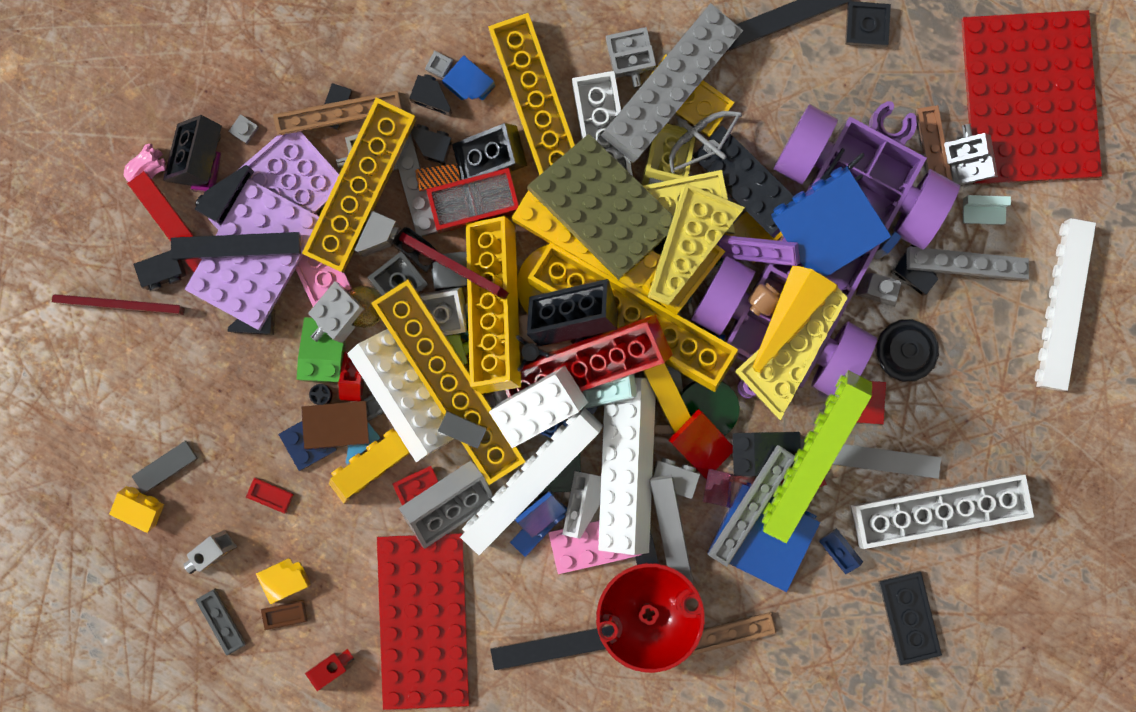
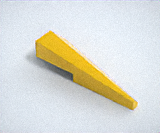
M792 266L752 368L755 372L762 373L764 366L772 358L775 359L779 355L778 351L784 344H789L810 321V316L819 306L822 307L825 304V299L832 292L835 293L837 291V284L813 269Z

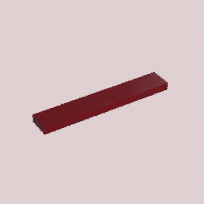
M404 232L400 235V241L501 299L506 300L509 292Z
M59 294L52 295V303L61 305L184 315L185 311L183 306Z

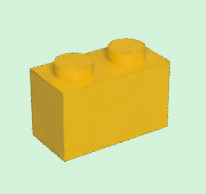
M126 486L117 493L109 515L148 533L156 526L164 504L155 497L140 493L134 487Z

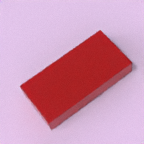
M254 478L246 498L286 514L294 494Z

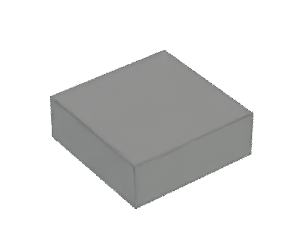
M434 50L425 70L443 79L454 61Z

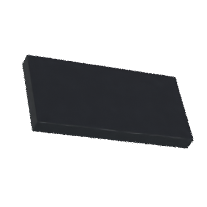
M921 571L878 581L899 665L942 656Z

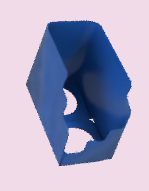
M464 55L442 79L443 85L461 100L468 97L471 100L474 98L484 100L495 87L494 80Z

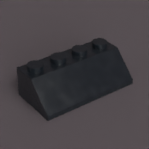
M608 279L529 297L527 335L538 346L617 330L618 308Z

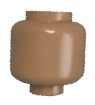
M769 283L766 285L759 284L748 297V301L751 304L749 309L757 316L761 314L769 316L775 310L781 293Z

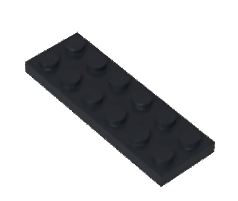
M721 126L708 141L715 140L720 144L727 130ZM729 134L720 149L726 155L725 160L715 154L698 162L708 172L722 170L726 191L741 206L745 207L744 209L775 238L781 231L773 221L771 214L774 213L773 210L780 204L785 203L787 205L793 201L792 198L794 196L737 139ZM704 144L693 155L695 159L708 154L703 149Z

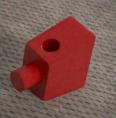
M348 649L338 656L334 652L305 672V675L316 691H319L346 672L344 666L352 662L354 657ZM334 662L337 665V669L330 672L327 666Z

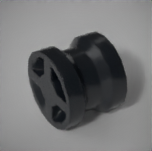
M323 384L314 385L309 392L310 400L316 405L329 404L333 397L331 388Z

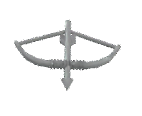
M734 111L717 112L700 120L693 127L687 123V120L677 118L679 127L683 126L688 131L672 147L669 155L671 173L674 174L679 169L715 154L725 160L726 155L720 149L739 117H742V113ZM735 116L720 144L715 140L708 141L699 133L708 123L717 118ZM694 136L704 144L703 149L708 154L674 168L673 160L683 144H686Z

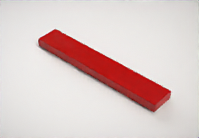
M143 171L127 183L170 242L171 238L195 237L146 171ZM188 259L185 262L195 272L202 259Z

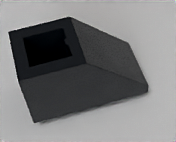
M421 124L413 126L411 133L424 158L446 165L453 143L449 134L437 130V133L429 131L427 126Z

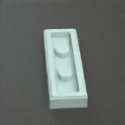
M628 375L584 390L583 395L588 401L585 408H593L637 397L634 375Z

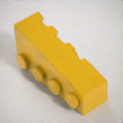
M394 428L383 435L385 439L379 443L374 441L367 446L366 449L368 451L363 455L358 453L349 460L350 464L345 468L340 466L331 473L333 477L330 478L329 485L343 504L350 500L349 497L362 491L369 485L370 481L379 478L388 468H392L410 454Z

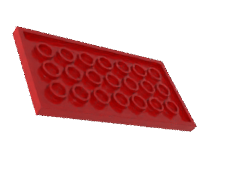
M463 533L446 534L425 549L415 535L377 537L383 710L469 706L463 540L460 538Z

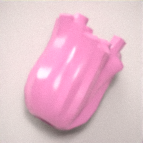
M145 144L142 151L125 166V179L129 182L143 171H146L153 178L157 173L165 171V159L158 160L163 155L161 151L155 150L152 144Z

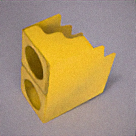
M289 558L256 573L270 604L311 585L300 562L293 564Z

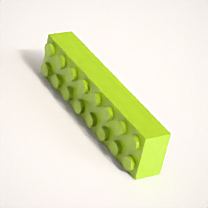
M849 370L845 376L841 375L835 385L837 387L835 394L828 396L825 402L826 408L824 413L820 412L814 422L816 425L813 432L809 431L804 439L805 445L803 450L799 449L797 451L793 467H788L783 477L785 480L782 486H777L773 494V502H769L763 512V532L786 544L872 396V382Z

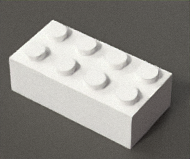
M563 366L503 400L490 410L489 413L510 446L514 448L578 413L588 401L567 368Z

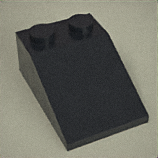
M503 123L452 144L461 180L509 168L510 172L527 166L516 125Z
M800 432L733 433L734 476H758L777 445L795 456L797 451L801 449Z

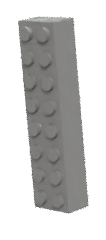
M710 3L601 136L634 163L743 30Z

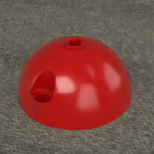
M660 564L635 565L616 575L602 592L596 612L598 634L608 653L625 667L645 673L666 671L685 661L699 644L705 623L703 603L694 585L677 570ZM690 598H694L698 602L697 607L693 610L686 608V602ZM650 608V611L654 610V613L651 614V619H647L646 616L643 617L642 615L646 613L645 609ZM604 625H612L614 632L611 635H604L602 633Z

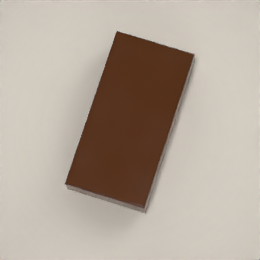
M304 600L261 609L264 630L308 621Z

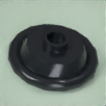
M900 319L889 324L880 333L876 344V356L881 368L891 378L902 382H915L926 377L935 368L939 357V343L934 332L924 323L913 319Z

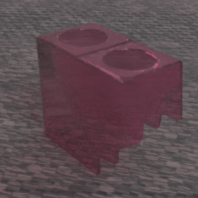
M709 469L703 503L730 508L736 476L731 473Z

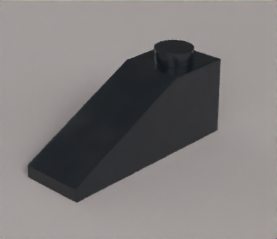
M244 165L198 197L195 210L217 224L222 225L245 183L251 178L254 171L249 166Z

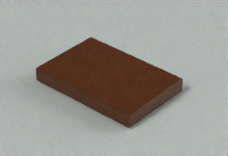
M366 401L301 406L305 450L369 444Z

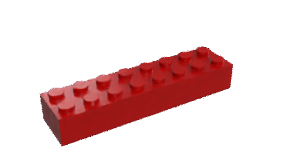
M655 314L619 327L617 330L605 332L549 352L550 356L548 358L541 355L535 360L527 361L524 368L520 371L521 387L507 389L505 392L509 398L563 366L567 368L579 389L584 391L663 364L673 354Z

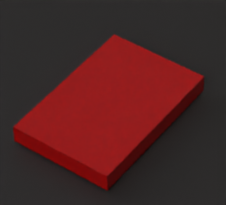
M699 409L669 439V442L706 480L733 453V445Z

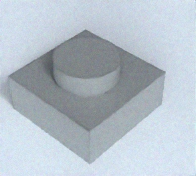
M240 114L228 132L248 144L259 127Z

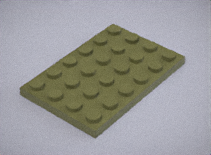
M590 134L586 135L527 187L618 280L667 237L673 215Z

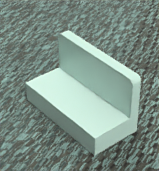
M966 196L963 198V223L1004 225L1006 223V207L1011 205V197Z

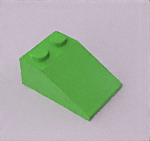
M304 317L296 380L338 383L345 353L346 339L343 343L333 340L327 333H324L318 342L314 341L310 336L318 328L317 323L313 318Z

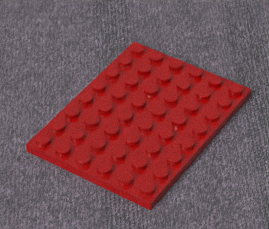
M1089 10L963 17L961 24L969 124H971L972 136L982 133L991 135L998 177L973 182V185L1102 177Z

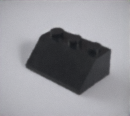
M203 115L178 123L163 181L195 187L208 183L212 175V164L216 158L217 144L221 138L222 125Z

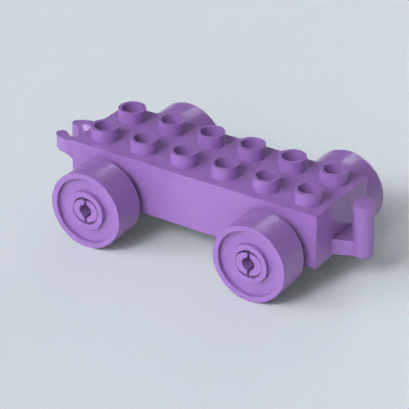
M887 101L881 104L871 115L869 126L849 117L842 125L835 140L831 142L829 138L838 119L809 104L773 169L802 185L814 166L818 167L819 169L807 189L809 191L812 189L811 186L826 173L842 148L845 149V152L833 171L839 167L844 169L861 153H864L865 156L850 171L854 178L863 175V178L857 182L888 230L897 212H901L893 233L896 232L901 236V239L922 250L925 249L947 217L958 195L960 185L930 169L923 176L917 187L912 186L927 159L905 146L916 130L915 114L909 113L905 116L900 132L895 134L889 133L885 130L883 122L893 111L894 104L891 101ZM782 235L779 241L787 242L785 237ZM880 244L825 277L837 284L838 288L847 296V300L798 389L803 388L816 363L819 364V367L814 375L811 386L828 396L835 394L837 388L835 385L841 375L845 376L848 370L859 376L864 371L876 346L877 337L848 321L839 330L834 340L830 336ZM726 255L694 312L691 321L720 336L731 317L736 319L725 342L737 348V358L745 362L760 348L774 311L769 316L763 314L757 316L749 309L751 306L748 301L750 294L746 290L755 271ZM767 263L752 292L759 284L766 285L769 283L782 293L792 266ZM741 379L737 386L739 394L744 398L756 396Z

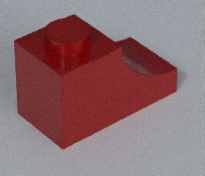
M345 351L338 382L339 400L361 401L364 379L348 356V352Z

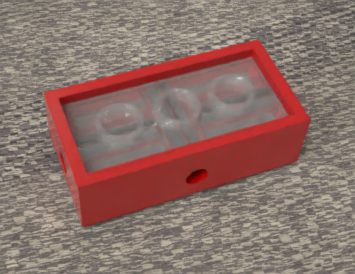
M509 168L426 189L436 230L439 234L466 227L468 223L513 215L519 206Z

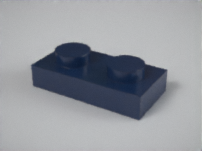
M837 528L819 540L845 575L862 565L863 560Z

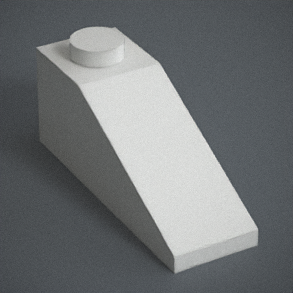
M575 471L562 535L579 539L583 535L600 505L601 476Z

